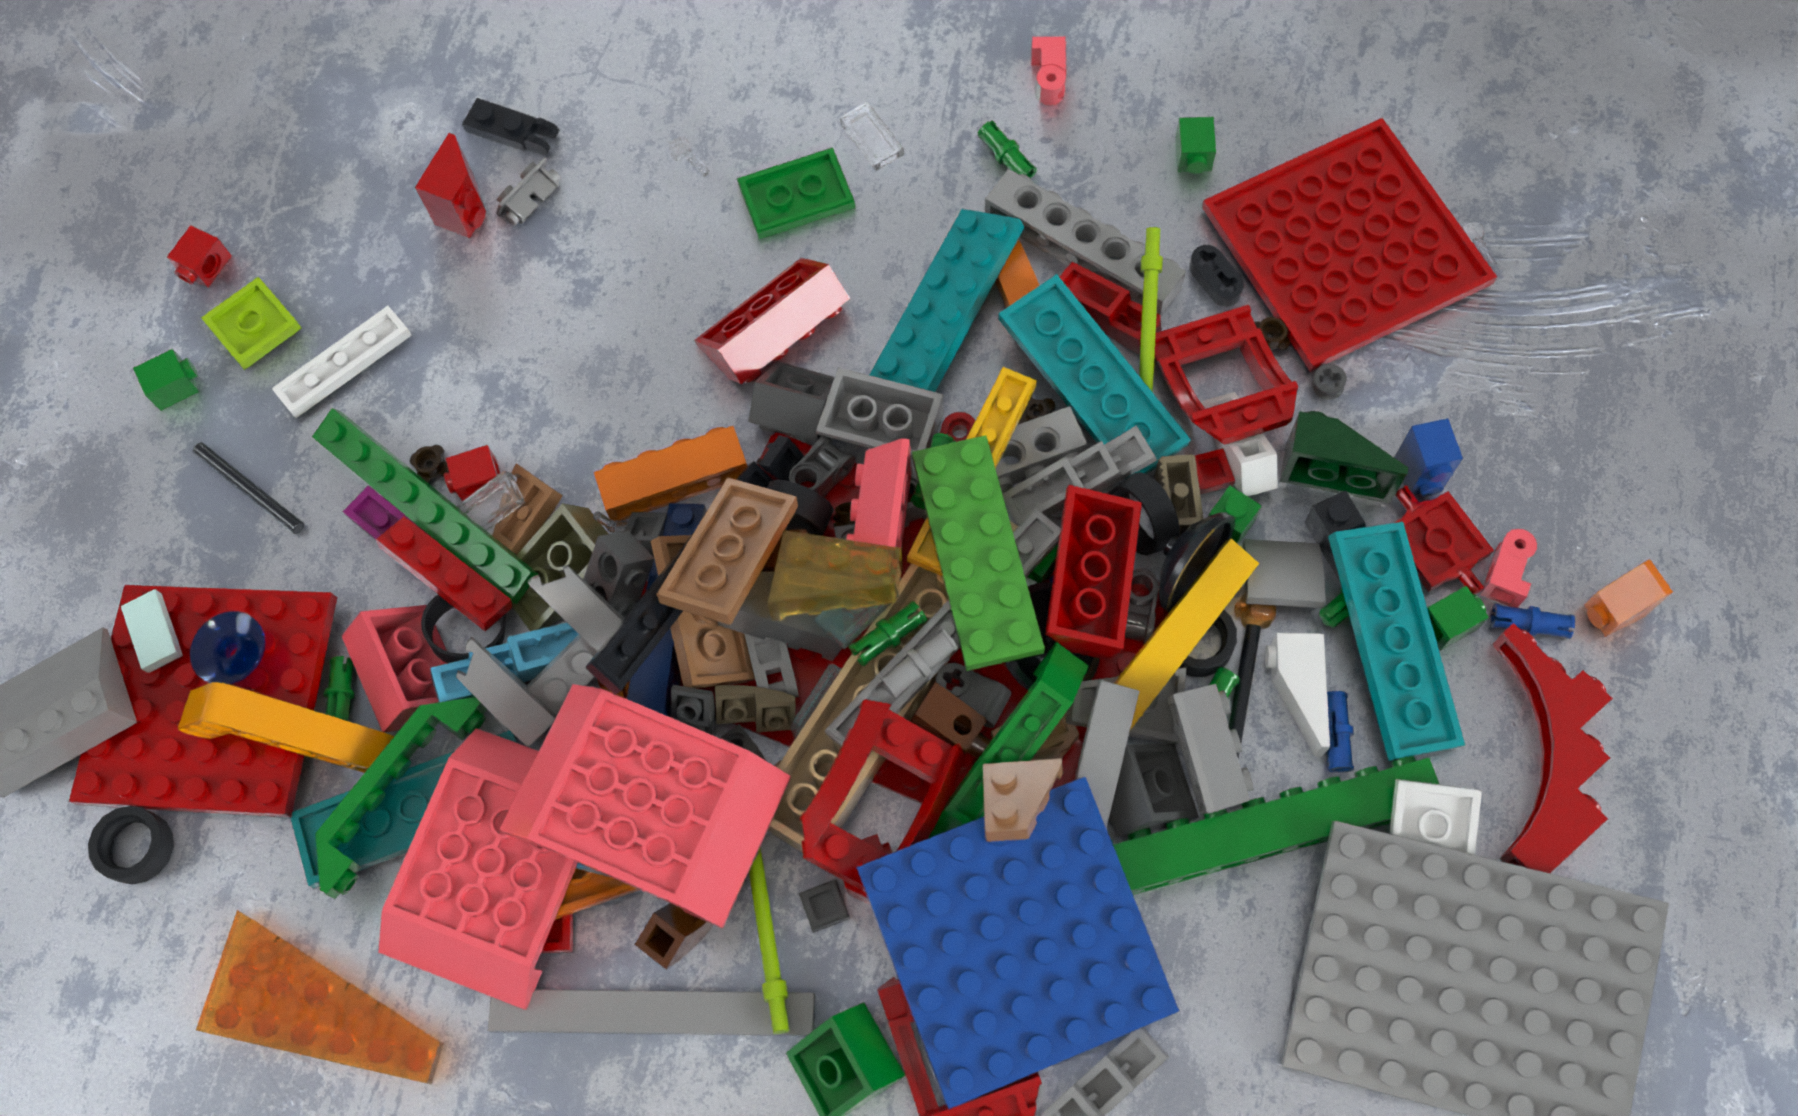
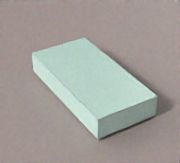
M154 589L121 606L142 670L150 673L183 656L162 593Z

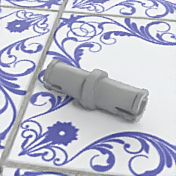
M941 629L916 651L913 648L906 653L907 658L887 674L881 676L880 680L890 694L897 698L901 692L920 677L927 678L931 675L930 669L953 651H956L958 647L951 636L944 629Z

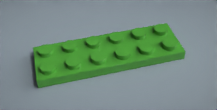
M987 436L913 451L912 460L966 671L1043 654L1045 648Z

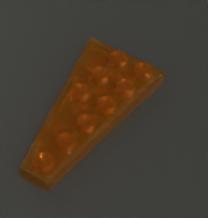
M238 910L196 1027V1031L431 1085L444 1045L443 1042Z

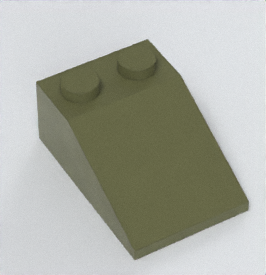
M562 503L516 556L538 573L542 584L566 577L563 566L566 565L583 579L598 536L607 535L608 532L589 508ZM531 586L517 604L512 603L513 609L530 631L550 627L562 618Z

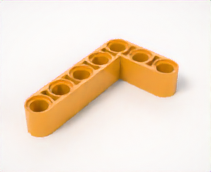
M212 682L190 691L178 726V730L208 739L229 733L362 773L366 772L394 737L388 733L218 682Z

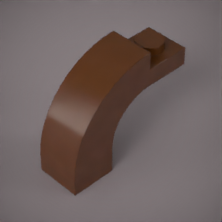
M669 903L652 914L635 946L664 969H668L688 954L714 925L684 912L679 906Z

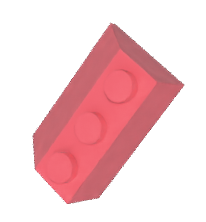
M901 438L866 450L864 464H857L855 486H861L859 499H852L850 521H856L854 534H847L845 544V556L851 557L852 567L855 571L899 575L912 476L910 439Z
M427 605L361 611L342 635L368 700L384 733L400 730L420 705L439 703L430 668L448 663L435 655L423 635L421 620ZM435 625L432 634L433 643L447 651Z

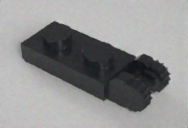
M476 98L462 123L464 130L468 133L522 151L526 149L543 155L548 153L550 145L543 138L536 137L534 133L545 137L548 136L552 139L556 138L559 133L558 126L549 120L547 121L540 117L536 118L480 98Z

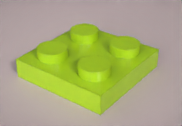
M259 277L201 317L244 370L302 329L299 323Z

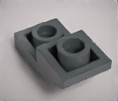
M673 685L671 689V718L716 737V711L712 691Z

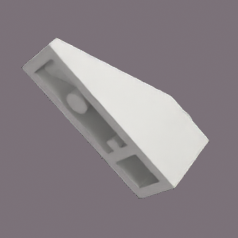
M1235 392L1203 400L1201 403L1207 409L1239 399ZM1263 433L1226 445L1214 438L1217 448H1223L1235 479L1234 485L1238 491L1246 496H1252L1278 488L1277 453Z
M1276 633L1271 645L1266 646L1265 666L1266 668H1272V682L1315 757H1323L1330 748L1324 634Z

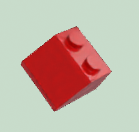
M448 133L416 184L415 189L434 225L471 238L476 228L482 225L486 209L474 174L454 134Z

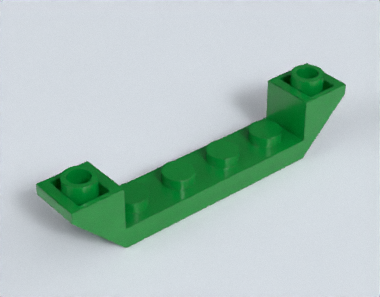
M1057 642L1053 645L1033 673L1038 677L947 800L929 838L985 816L983 764L1031 761L1073 704L1088 669L1087 664Z
M476 697L420 705L317 830L315 837L319 884L322 892L336 899L339 894L345 895L355 885L359 878V875L356 873L361 866L337 849L341 843H348L355 836L360 827V824H358L359 820L368 810L371 812L380 805L386 795L384 790L393 779L398 780L410 767V758L419 747H426L434 738L437 731L435 729L436 725L439 723L462 741L476 728H481L486 719L484 714L487 709Z

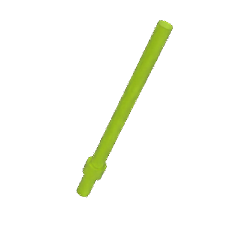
M1158 227L1146 228L1145 255L1141 256L1140 270L1144 273L1139 376L1152 392L1158 274L1162 273L1163 257L1159 255L1161 229Z
M760 845L759 854L750 867L749 878L765 976L762 991L764 1002L769 1003L773 1034H783L790 1031L785 1005L788 991L786 980L781 979Z

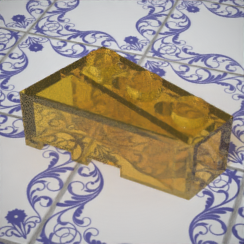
M784 530L768 600L772 621L782 620L784 616L809 613V615L822 614V610L846 607V610L896 603L902 571L901 548Z

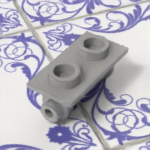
M545 157L537 165L534 162L530 163L520 175L522 181L515 188L511 185L506 187L497 198L499 204L496 214L500 216L506 211L508 214L505 218L514 226L518 223L523 224L538 208V204L530 198L532 194L543 203L559 187L558 182L561 180V177L555 170L551 169L548 172L545 169L547 162Z

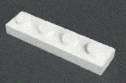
M386 306L271 389L292 415L298 418L412 336V334L393 310Z

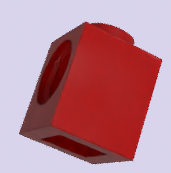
M190 225L166 258L176 268L174 273L181 280L191 285L197 282L209 288L232 255L219 238Z
M488 445L446 458L449 472L444 473L446 485L450 493H457L464 504L506 491L498 461Z

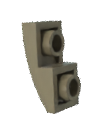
M715 685L716 724L755 722L756 732L795 730V696L755 686Z

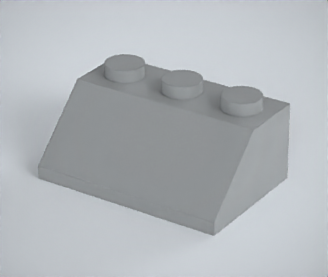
M838 367L816 429V434L871 449L901 438L910 439L912 459L913 451L930 448L933 435L938 432L944 414L943 394Z
M1216 684L1169 696L1167 702L1199 812L1208 814L1250 801L1248 792L1254 790L1248 768H1241L1237 753L1242 752V746L1236 729L1229 730L1225 715L1230 714L1231 710L1225 691L1218 692Z

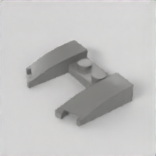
M568 565L563 566L566 577L546 584H542L539 575L528 580V584L579 634L528 685L521 681L472 636L468 639L465 650L473 653L467 673L458 670L456 678L506 728L528 747L553 724L556 714L560 711L572 685L586 686L595 677L585 666L624 619L616 609Z

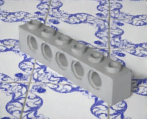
M1010 169L1005 172L985 198V213L1019 218L1024 225L1019 238L1067 266L1074 262L1129 290L1131 300L1142 305L1144 277L1138 274L1142 273L1140 270L1141 256L1145 255L1144 243L1135 242L1121 234L1113 225H1105L1098 221L1085 209L1076 208L1064 201L1057 193L1046 191L1034 184L1026 175L1017 174ZM1023 206H1031L1033 208L1026 209ZM1056 222V223H1060V224H1062V225L1055 226V225H1052V224H1050V223ZM1081 239H1087V240H1090L1091 242H1089V243H1084V242H1081V241H1079V240H1081ZM1110 256H1116V257H1119L1120 259H1119V260H1113V259H1110L1109 257H1110ZM1164 258L1162 273L1158 274L1157 313L1160 316L1164 314L1182 289L1186 273L1178 263Z
M1070 406L1016 426L996 467L1002 493L1011 489L1014 484L1025 481L1063 457L1067 456L1070 460L1086 450L1087 442ZM1040 444H1047L1053 450L1041 452L1036 447ZM1012 456L1017 458L1019 462L1008 465L1002 459ZM912 463L909 494L913 495L918 479L914 464ZM908 502L905 527L908 526L909 522L923 518L926 520V511L914 506L913 502Z

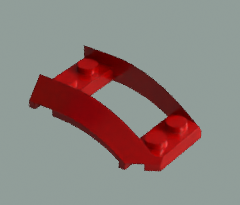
M1249 304L1160 331L1155 335V358L1180 407L1196 426L1224 445L1287 426L1293 419L1299 387L1297 382H1292L1283 371L1269 348L1261 329H1257L1251 316L1252 310ZM1240 348L1249 369L1263 391L1205 409L1189 384L1181 365Z
M867 699L861 702L859 707L861 710L853 727L849 729L833 765L806 811L802 812L799 819L802 821L804 840L801 841L803 859L864 892L865 890L856 867L888 854L832 824L831 821L857 780L871 750L931 783L913 823L896 851L929 838L946 805L966 757L960 743L953 746L891 711L890 707L892 704Z
M893 976L877 989L919 1116H1035L1037 1108L1036 1099L1039 1086L1042 1084L1038 1072L951 1109H948L946 1104L938 1106L911 1026L914 1019L899 980H896L895 976Z

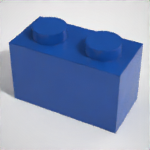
M1448 418L1411 426L1394 456L1395 459L1408 467L1407 476L1403 481L1404 486L1408 485V488L1414 495L1421 494L1423 497L1433 496L1442 492L1463 460Z

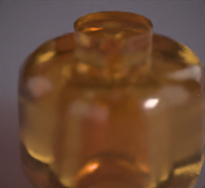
M1244 593L1240 597L1239 602L1235 604L1234 613L1236 617H1241L1243 627L1246 628L1247 624H1255L1260 626L1261 629H1266L1270 627L1275 619L1276 605L1246 604V593Z

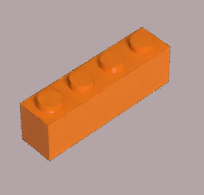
M732 425L727 428H713L706 435L694 439H680L674 442L672 446L658 451H644L637 458L625 462H611L601 470L595 471L594 475L605 510L612 524L629 519L632 512H650L668 506L669 503H677L721 488L727 477L736 480L747 467V463Z

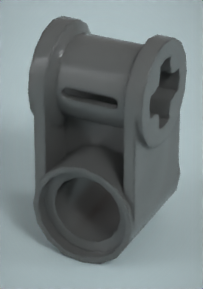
M823 436L816 441L810 451L792 468L789 481L797 484L806 481L813 482L815 485L809 489L825 497L837 483L841 482L850 473L856 458L852 454H844L832 444L831 438Z
M1138 568L1133 570L1132 585H1145L1150 594L1139 597L1131 591L1125 638L1142 641L1144 645L1153 634L1159 581L1152 571Z
M958 663L944 665L936 676V683L985 717L987 721L984 726L988 728H994L1012 694L1003 684L972 670L966 671V667ZM953 679L959 680V687L955 686L952 691L946 688L947 683H951Z

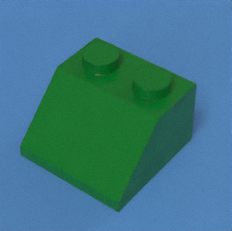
M865 1002L831 1016L786 1052L819 1116H845L880 1095L906 1076Z

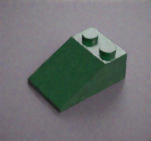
M1299 411L1286 442L1279 482L1338 494L1346 490L1349 496L1390 504L1407 476L1408 467L1339 419L1327 417L1324 413L1318 411Z

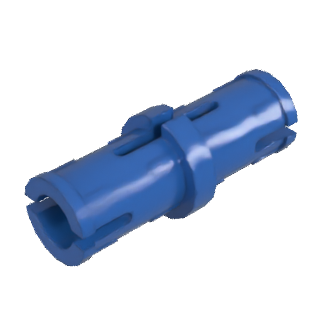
M1494 604L1491 610L1496 612L1495 615L1490 614L1491 628L1507 629L1514 623L1519 629L1526 630L1533 637L1538 633L1564 637L1566 639H1571L1574 633L1569 630V627L1575 628V616L1571 614L1564 615L1544 612L1535 606L1523 609L1502 606L1500 604Z
M1345 691L1327 692L1330 748L1327 750L1328 771L1333 773H1345L1354 770L1350 737L1354 736V728L1352 725H1349L1348 694Z

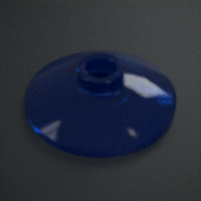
M229 611L212 617L201 626L193 638L190 648V662L193 670L201 679L208 683L218 682L231 685L245 679L256 669L265 651L264 631L257 620L243 612ZM237 648L236 652L230 657L231 652Z

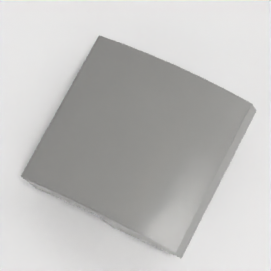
M1244 539L1243 549L1259 563L1246 580V604L1324 607L1326 602L1325 579L1319 543Z

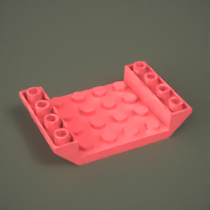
M573 684L499 830L535 847H538V845L679 906L684 912L723 929L791 776L742 747L616 694L614 695L604 689Z
M476 728L448 758L381 913L378 953L527 1010L542 970L535 968L578 862L539 845L538 847L530 845L499 830L539 751Z

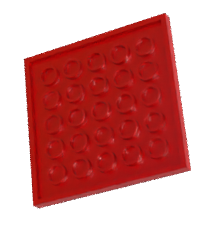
M1383 118L1203 200L1202 209L1272 315L1282 320L1287 326L1286 336L1310 372L1493 285L1497 279L1494 271Z
M124 585L111 641L137 723L80 755L69 802L81 806L115 808L135 806L150 810L291 818L304 755L230 733L212 739L197 737L179 731L178 726L190 691L212 682L229 684L314 711L338 597L331 592ZM156 589L162 593L183 656L147 673L141 669L121 606Z

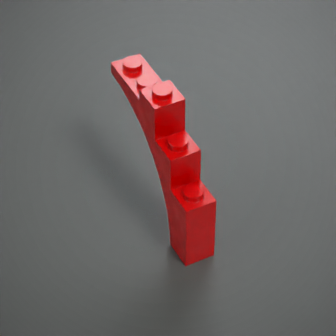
M1513 623L1492 645L1511 666L1528 695L1538 723L1542 751L1541 774L1533 809L1519 836L1499 859L1505 863L1551 873L1608 820L1601 812L1602 808L1599 803L1590 795L1583 794L1578 788L1610 759L1604 752L1601 742L1594 736L1586 734L1581 727L1613 698L1606 692V688L1600 680L1594 676H1589L1584 670L1571 679L1566 674L1564 666L1558 660L1548 657L1537 646L1535 638L1529 632L1519 629Z

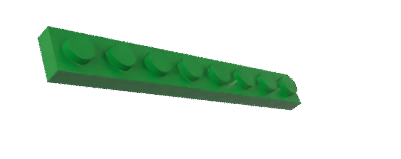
M331 408L312 438L434 540L509 597L512 603L517 604L530 587L528 580L538 575V573L344 413Z

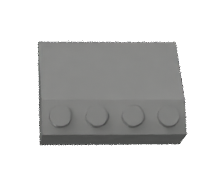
M100 628L0 685V797L4 798L137 723L108 629Z

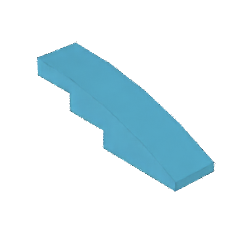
M563 623L510 636L507 638V643L486 649L525 683L533 680L579 634L568 623ZM469 652L468 659L430 668L438 702L475 697L456 678L458 670L467 673L473 655L472 652Z

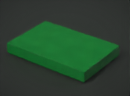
M833 147L737 178L739 189L759 240L856 208L854 198Z

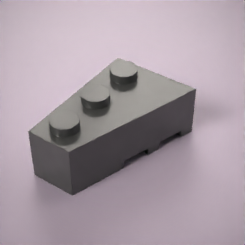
M761 572L732 624L729 625L717 621L719 626L763 640L765 637L787 643V647L795 650L800 648L822 654L821 658L830 661L835 659L846 644L837 573Z

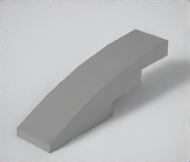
M1135 426L1105 445L1100 441L1070 460L1067 456L1063 457L1002 495L1019 526L1036 508L1046 517L1064 509L1066 488L1069 484L1100 492L1157 461L1139 428Z
M1144 1027L1132 1031L1040 1116H1105L1167 1060L1169 1055Z

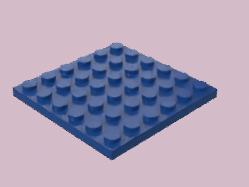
M1086 777L1079 778L1049 791L1050 799L1044 810L1037 815V824L1029 839L987 842L984 816L856 867L948 1109L1180 1012Z

